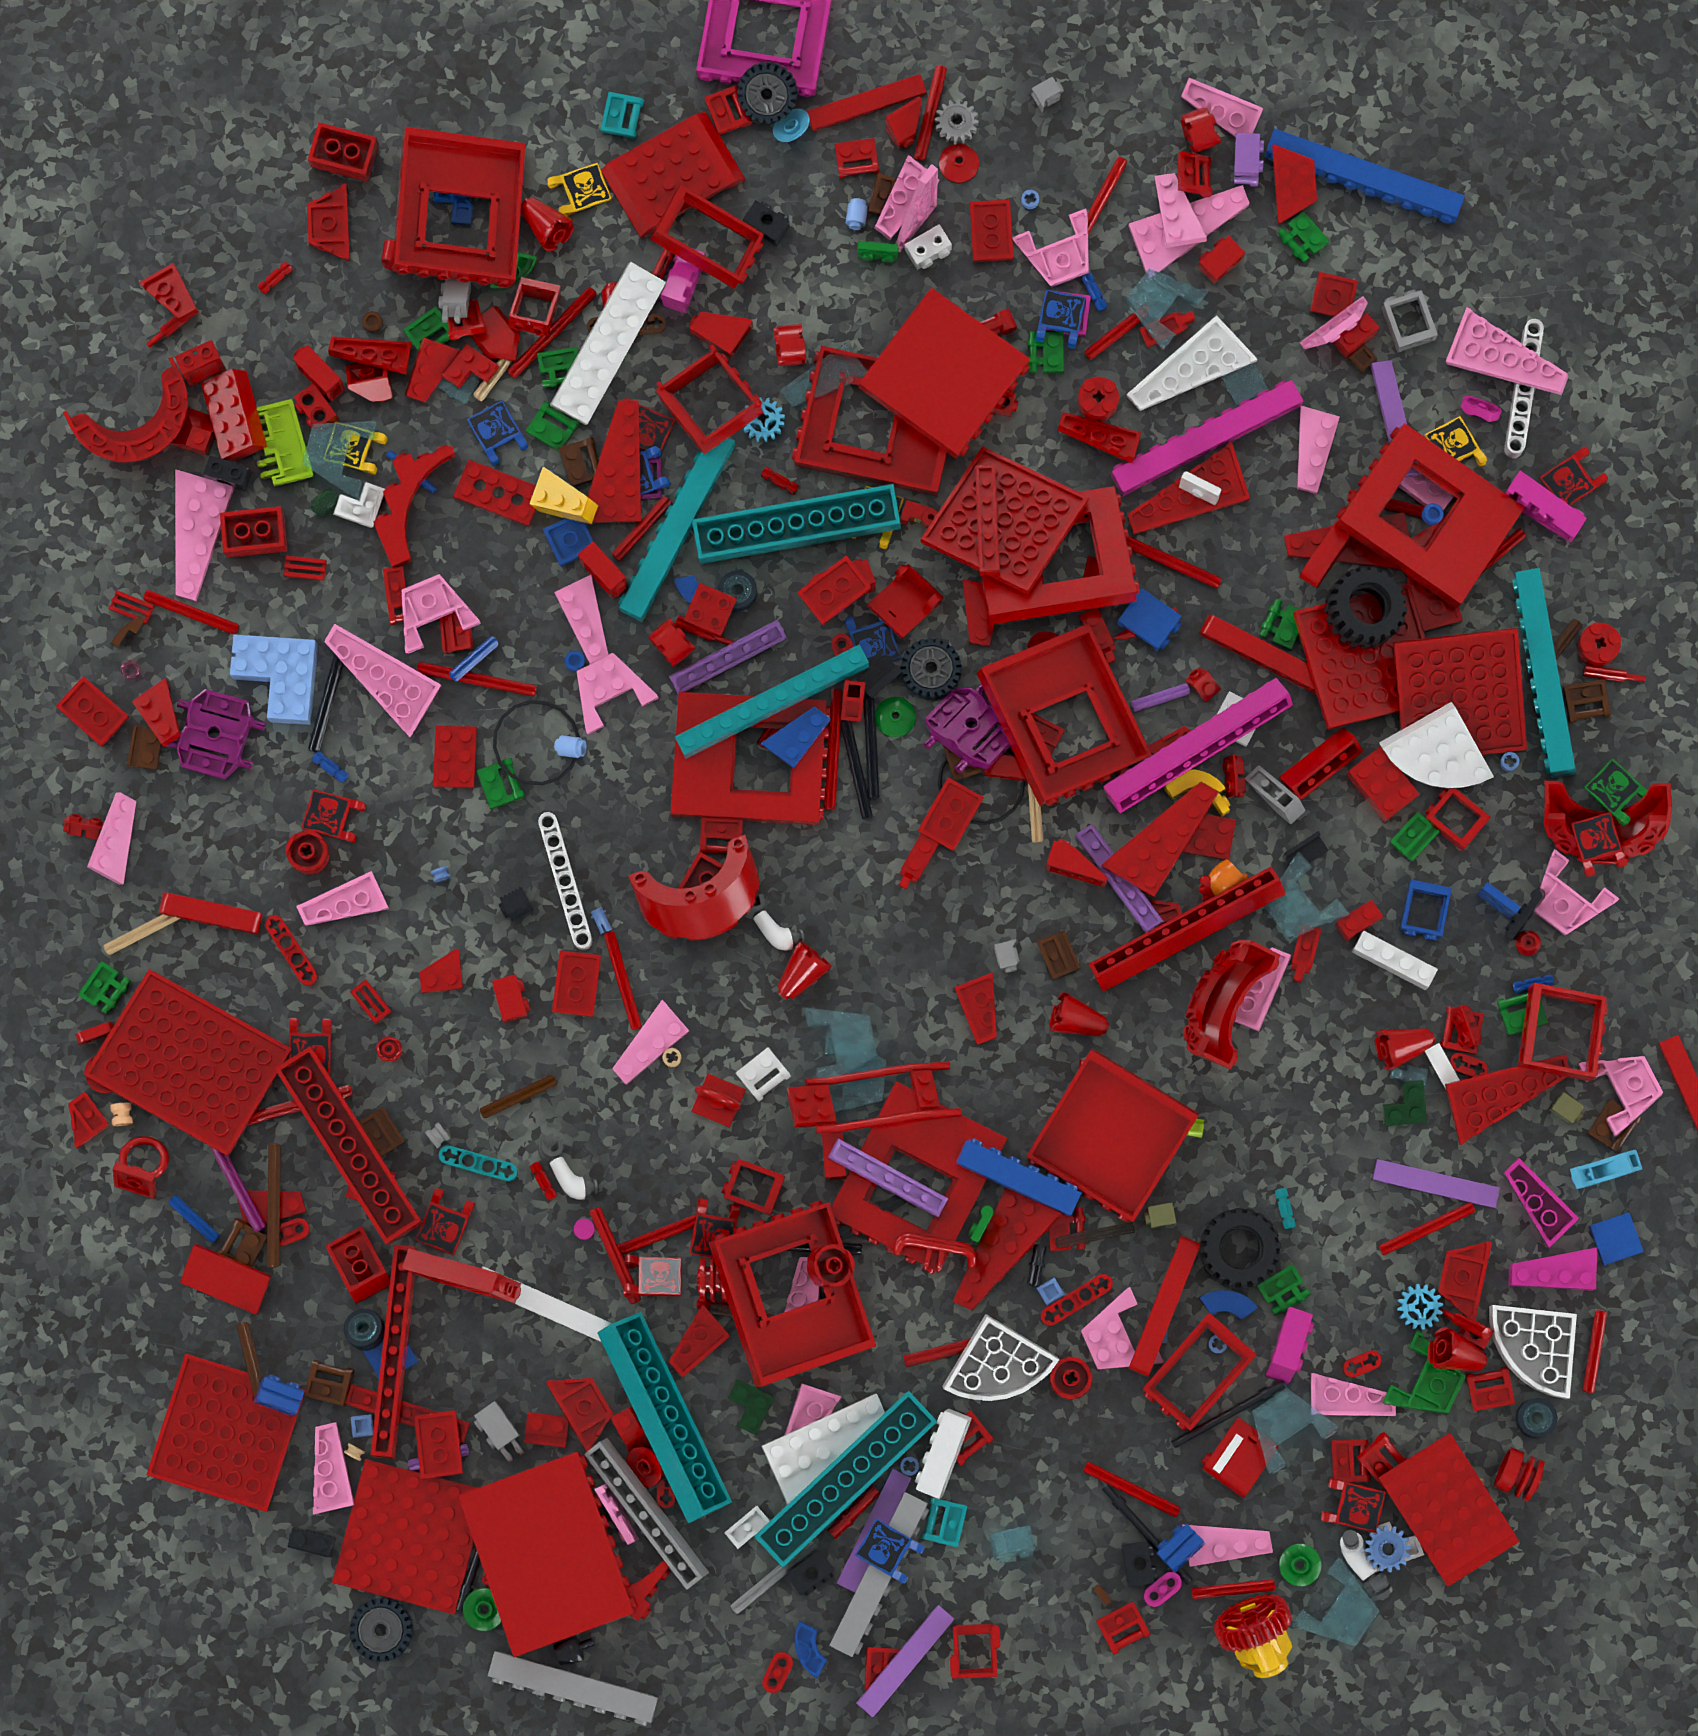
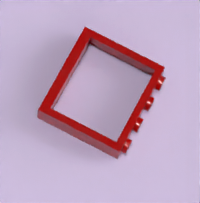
M1539 983L1530 985L1528 988L1518 1067L1586 1081L1596 1078L1600 1069L1598 1058L1603 1051L1601 1036L1604 1035L1606 1024L1603 1021L1604 1016L1608 1012L1607 997ZM1541 995L1594 1006L1585 1071L1532 1061Z

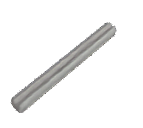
M811 1541L783 1568L778 1565L731 1605V1609L736 1614L744 1610L816 1550L817 1547L814 1542Z

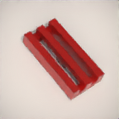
M286 555L284 577L325 581L327 560ZM290 562L322 565V567L290 564ZM289 569L321 572V575L289 572Z
M116 590L108 609L131 619L139 616L115 606L119 604L146 615L143 624L147 625L155 606ZM119 597L149 609L148 611L119 600Z
M366 979L350 991L375 1024L392 1012ZM365 985L385 1009L383 1013L363 989ZM360 991L379 1016L375 1018L356 992Z

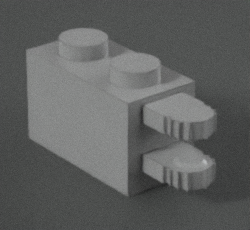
M451 278L445 280V283H441V295L443 296H439V308L442 309V323H447L449 317H454L455 323H460L461 318H467L471 281L464 283Z
M497 1401L492 1402L474 1415L477 1419L474 1421L480 1432L484 1430L488 1435L486 1439L492 1449L497 1448V1450L501 1451L509 1463L514 1461L512 1455L505 1448L510 1443H512L515 1451L520 1456L524 1454V1451L516 1441L520 1434Z

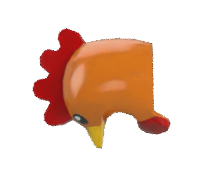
M1225 859L1217 864L1208 876L1204 875L1199 878L1202 885L1198 888V891L1204 895L1202 900L1205 902L1248 879L1247 873H1241L1228 859Z

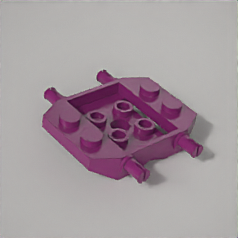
M982 684L976 690L972 688H954L925 718V724L930 737L923 743V746L930 750L936 742H939L960 757L962 760L954 767L958 773H962L969 765L989 769L1011 746L992 705L982 696L985 692ZM973 721L977 725L974 728H969L966 726V723ZM997 723L1000 724L992 732V734L974 751L973 748L987 735V733L990 732L991 729Z
M207 689L203 690L190 702L178 700L177 707L188 710L186 723L178 741L174 740L167 746L176 748L182 768L224 780L238 767L252 770L254 761L242 759L241 756L250 728L264 731L266 723L254 720L249 701ZM201 710L207 711V712H210V713H214V714H217V715L225 716V717H228V718H232V719H235V720H239V722H238V721H234V720H230V719H227V718H223V717H220V716L212 715V714H209V713H205V712H202ZM212 728H218L220 734L216 738L209 737V731ZM193 745L229 756L225 758L189 747Z

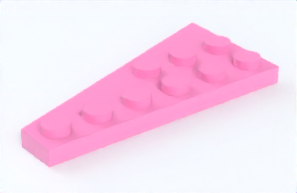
M932 164L928 169L924 168L918 176L917 187L911 203L905 211L907 214L895 243L899 244V252L903 250L905 244L911 240L937 207L938 168Z
M1241 185L1211 197L1191 202L1190 205L1207 237L1219 229L1225 222L1231 220L1247 208L1249 201L1244 187ZM1161 213L1129 223L1128 225L1148 281L1199 244L1194 243L1167 248Z
M1468 307L1466 308L1446 359L1447 365L1562 395L1568 379L1566 372L1551 362L1544 360L1536 352L1529 350L1521 342L1500 328H1496Z
M175 469L176 596L197 602L221 530L220 513L227 512L234 487Z
M334 624L324 641L326 645L408 737L411 738L441 688V684Z

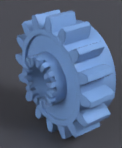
M1387 1525L1383 1527V1531L1378 1527L1375 1528L1376 1534L1369 1533L1371 1540H1365V1543L1369 1545L1368 1548L1364 1549V1552H1369V1556L1366 1559L1373 1560L1372 1567L1379 1565V1571L1381 1572L1385 1567H1387L1388 1572H1392V1567L1400 1570L1399 1564L1406 1565L1407 1563L1404 1558L1411 1556L1406 1553V1550L1411 1549V1546L1406 1545L1409 1538H1402L1403 1531L1396 1533L1395 1526L1391 1528V1531H1389ZM1385 1543H1390L1393 1547L1390 1555L1383 1553L1382 1547Z

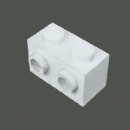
M940 224L905 244V252L917 270L929 267L933 264L932 261L937 258H945L952 250V244Z

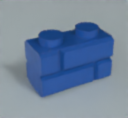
M274 1375L263 1377L254 1403L292 1417L295 1416L304 1391L300 1389V1385L288 1382V1385L280 1382L281 1379Z
M1187 1523L1184 1526L1180 1524L1172 1532L1174 1536L1169 1541L1163 1540L1157 1547L1159 1550L1157 1552L1158 1557L1174 1573L1205 1545L1204 1540Z

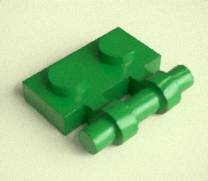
M1304 211L1288 223L1287 226L1291 229V232L1288 233L1284 228L1277 232L1282 238L1281 241L1285 245L1287 244L1294 251V256L1300 258L1303 263L1310 258L1305 253L1307 250L1315 255L1330 241ZM1296 236L1303 243L1302 246H1299L1294 240Z
M1029 332V339L1027 340L1030 358L1028 364L1030 366L1029 372L1036 373L1037 366H1043V373H1064L1063 332H1045L1044 342L1036 341L1037 332ZM1037 348H1043V357H1037Z
M577 347L537 353L541 375L549 374L550 379L542 380L543 388H558V385L562 384L565 376L556 377L555 372L567 370L568 373L578 355Z
M1275 599L1273 605H1270L1268 609L1269 614L1266 621L1260 627L1262 630L1259 636L1267 639L1268 634L1271 633L1275 635L1272 643L1291 650L1298 635L1293 612L1300 609L1288 605L1286 611L1280 609L1283 602ZM1276 616L1282 618L1278 628L1273 626Z
M101 961L78 996L95 1007L100 1001L104 1002L105 1005L101 1011L108 1015L111 1009L117 1006L116 1002L122 993L125 994L128 990L126 987L131 980L124 976L120 983L117 982L115 979L119 972ZM112 985L116 989L114 990L110 998H108L105 996V994Z
M1293 1264L1257 1285L1267 1304L1273 1300L1276 1301L1277 1306L1271 1309L1274 1316L1286 1313L1289 1306L1292 1307L1297 1303L1301 1304L1305 1301V1298L1311 1295L1307 1288L1299 1291L1297 1288L1304 1281ZM1291 1290L1294 1296L1283 1301L1281 1295Z

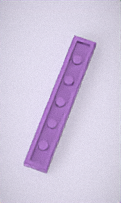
M1391 360L1376 362L1370 365L1389 442L1392 439L1389 436L1396 426L1400 428L1404 423L1407 424ZM1411 467L1405 477L1416 476L1419 472Z
M776 620L670 675L669 678L679 695V692H686L784 641L787 637L779 621Z
M1091 824L1075 835L1076 839L1098 869L1108 878L1107 881L1144 932L1147 933L1164 924L1162 918L1139 888L1101 866L1114 853L1094 825Z
M840 1139L836 1140L828 1156L829 1159L935 1217H939L948 1200L943 1195Z
M1379 1159L1376 1160L1372 1179L1494 1209L1496 1208L1500 1190L1499 1187Z
M892 1469L837 1584L856 1592L869 1563L855 1556L876 1518L889 1525L911 1480L910 1477Z
M937 1605L856 1704L868 1715L874 1717L953 1622L954 1618Z

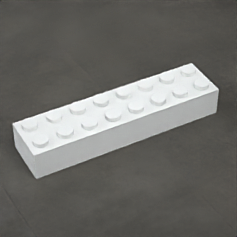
M632 262L628 263L550 406L584 425L588 424L666 283L665 281Z

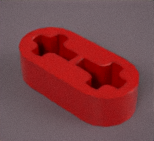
M107 1022L76 1033L78 1045L107 1037L114 1026L113 1022Z
M1455 1053L1449 1059L1454 1071L1467 1077H1474L1488 1072V1066L1484 1061L1466 1054ZM1460 1057L1461 1062L1467 1064V1066L1460 1065L1457 1068L1453 1059L1456 1060ZM1479 1064L1481 1065L1483 1073L1480 1072L1478 1075H1476L1475 1070L1469 1067H1476Z
M1371 1350L1348 1359L1343 1364V1373L1347 1377L1354 1378L1372 1371L1380 1366L1381 1356L1378 1352ZM1369 1354L1372 1357H1377L1375 1366H1372L1371 1363L1363 1364V1361L1369 1359ZM1350 1362L1353 1365L1358 1363L1361 1365V1367L1355 1370V1374L1352 1371H1347Z
M661 1478L657 1484V1503L662 1508H671L676 1502V1497L670 1484L669 1487H665V1480ZM665 1489H669L668 1495L672 1497V1501H669L668 1505H664V1501L660 1500L665 1495Z

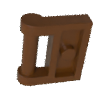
M593 437L558 448L569 485L572 487L593 481L599 463ZM585 447L594 471L592 474H588L580 450Z
M1604 679L1563 686L1569 723L1576 722L1577 719L1602 715L1603 717L1611 716ZM1601 702L1602 705L1601 708L1576 712L1574 708L1577 705Z
M1609 1099L1587 1134L1613 1152L1620 1154L1623 1149L1622 1145L1636 1124L1639 1125L1642 1119L1638 1116L1620 1133L1615 1142L1610 1141L1609 1139L1613 1133L1606 1119L1625 1109L1612 1099Z
M235 1218L232 1223L234 1225L222 1249H219L217 1253L253 1268L267 1241V1233L263 1231L255 1232L249 1223ZM243 1229L246 1233L233 1255L229 1251L240 1230Z
M314 1359L311 1364L304 1396L345 1406L351 1381L354 1377V1369H343L326 1365ZM318 1372H324L344 1377L343 1383L317 1378Z

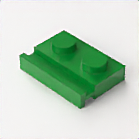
M858 241V257L862 260L872 261L873 259H881V261L886 263L898 261L899 244Z
M1417 811L1389 843L1412 863L1440 831Z

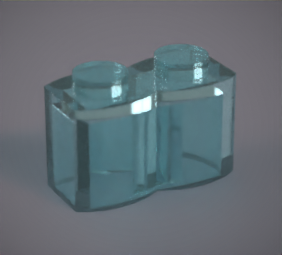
M1030 1525L989 1534L994 1560L999 1559V1563L1012 1560L1011 1556L1019 1554L1020 1558L1032 1556V1551H1035Z

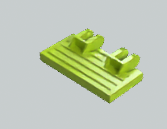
M289 399L257 407L259 418L264 417V419H260L262 427H267V431H263L267 447L264 448L265 456L275 455V457L258 461L257 466L258 468L277 464L278 467L277 469L261 473V479L272 478L275 487L313 477L293 400Z

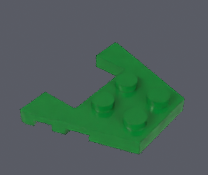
M1417 1330L1408 1348L1427 1358L1411 1394L1391 1385L1382 1403L1447 1415L1466 1376L1460 1370L1437 1369L1433 1367L1434 1365L1429 1363L1427 1355L1430 1342Z

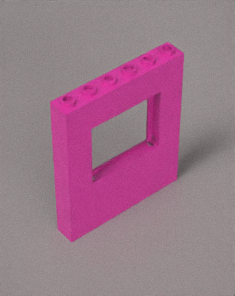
M709 0L696 69L697 77L704 81H712L713 79L719 80L723 84H739L743 74L752 65L763 61L765 63L773 61L774 64L777 62L780 66H785L787 71L793 74V78L797 82V93L800 96L810 97L811 95H816L832 0H754L801 8L792 59L731 49L740 0Z

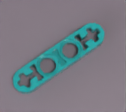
M444 1146L439 1151V1159L442 1163L506 1182L515 1180L518 1175L517 1167L510 1162L453 1146ZM451 1150L453 1155L458 1156V1152H462L459 1157V1164H455L457 1160L449 1158L446 1161L443 1153ZM466 1155L474 1157V1163L470 1167L463 1165L462 1161ZM485 1161H492L494 1163V1169L491 1172L483 1170L482 1166ZM498 1163L502 1164L500 1166L502 1169H508V1166H510L514 1174L506 1178L505 1173L499 1171V1175H495L498 1170Z

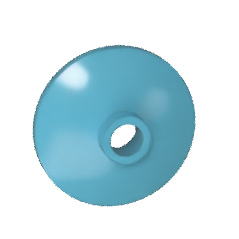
M792 109L784 119L775 122L773 127L774 137L780 142H790L800 137L808 128L810 122L808 113L803 109Z

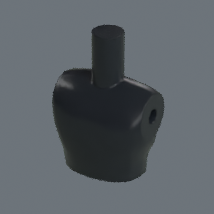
M575 1635L559 1641L553 1645L558 1662L562 1666L584 1660L583 1650L595 1646L592 1638L580 1642Z

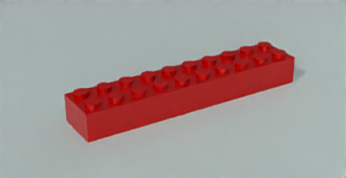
M309 1046L276 1067V1072L384 1243L389 1246L423 1224L314 1049Z

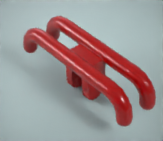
M904 1233L899 1235L893 1244V1253L896 1256H899L903 1247L907 1245L926 1248L923 1268H928L930 1265L933 1250H938L936 1270L941 1271L945 1252L965 1255L968 1267L971 1269L976 1267L974 1248L964 1242Z

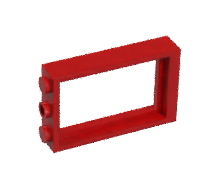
M680 185L650 240L734 289L738 283L743 284L748 275L745 271L747 268L750 269L756 259L753 257L754 253H758L764 244L761 241L764 233ZM684 203L750 241L734 273L668 234Z
M409 1248L402 1269L427 1280L514 1304L521 1294V1283L497 1272Z
M1208 1313L1143 1387L1145 1390L1143 1395L1152 1403L1156 1400L1161 1405L1159 1409L1168 1417L1172 1414L1177 1419L1175 1423L1185 1431L1188 1428L1191 1431L1257 1354L1213 1315ZM1208 1328L1242 1359L1196 1412L1188 1418L1155 1387L1204 1330Z

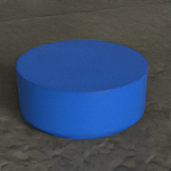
M1428 504L1422 510V519L1429 525H1435L1442 520L1443 510L1437 504Z
M570 651L565 656L564 662L568 670L577 672L584 668L585 658L581 652Z

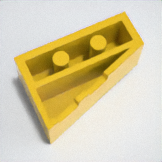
M545 467L542 468L530 505L541 513L592 524L598 505Z

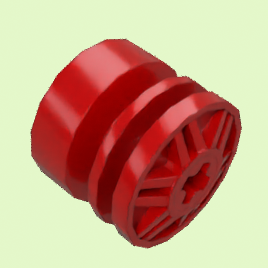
M700 1258L697 1270V1290L700 1302H706V1292H710L711 1302L715 1301L716 1292H720L722 1302H728L714 1258L710 1260V1267H706V1258Z
M1510 1447L1498 1470L1494 1488L1508 1493L1512 1486H1515L1514 1497L1519 1498L1524 1490L1522 1500L1529 1502L1542 1480L1545 1461L1539 1459L1533 1467L1535 1457L1530 1456L1527 1462L1523 1463L1524 1452Z

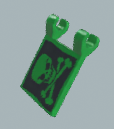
M1613 758L1584 787L1603 807L1611 812L1622 826H1626L1631 819L1621 809L1636 793L1642 799L1648 791Z

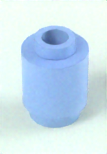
M853 198L848 204L845 223L850 229L860 230L866 225L868 206L866 205L867 202L863 199Z
M564 735L556 739L554 746L559 756L573 758L583 757L587 747L585 740L579 737Z

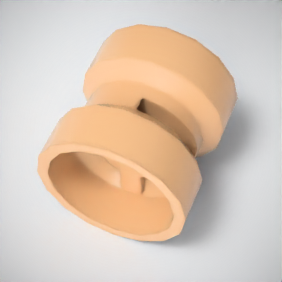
M131 1103L110 1105L114 1116L112 1126L133 1124V1117L129 1115L132 1110Z

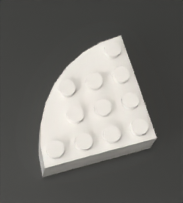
M1452 702L1379 742L1390 760L1400 770L1415 780L1431 786L1444 788L1467 787L1494 777Z
M1498 1305L1489 1306L1490 1328L1494 1331L1492 1334L1493 1341L1507 1367L1521 1381L1534 1390L1552 1397L1570 1399L1577 1314Z
M985 1314L944 1382L943 1389L957 1396L974 1400L994 1401L1007 1399L1024 1393L1043 1380L1052 1371L1059 1358Z

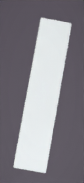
M1439 1043L1425 1051L1444 1087L1446 1083L1459 1080Z

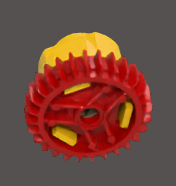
M1264 1594L1263 1596L1257 1595L1254 1598L1250 1596L1247 1600H1243L1240 1603L1235 1602L1234 1606H1229L1228 1610L1223 1611L1222 1615H1219L1218 1619L1215 1620L1214 1632L1221 1647L1227 1651L1235 1652L1241 1666L1253 1670L1256 1677H1272L1282 1672L1288 1666L1287 1656L1293 1646L1286 1630L1291 1624L1292 1617L1288 1604L1279 1595L1274 1596V1594H1270L1268 1596Z

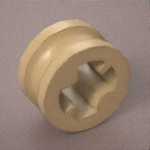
M668 1048L665 1050L663 1061L668 1067H676L681 1063L682 1057L677 1049ZM675 1052L678 1060L669 1063V1059L666 1058L667 1055Z
M348 1443L349 1448L344 1453L361 1461L360 1456L365 1451Z

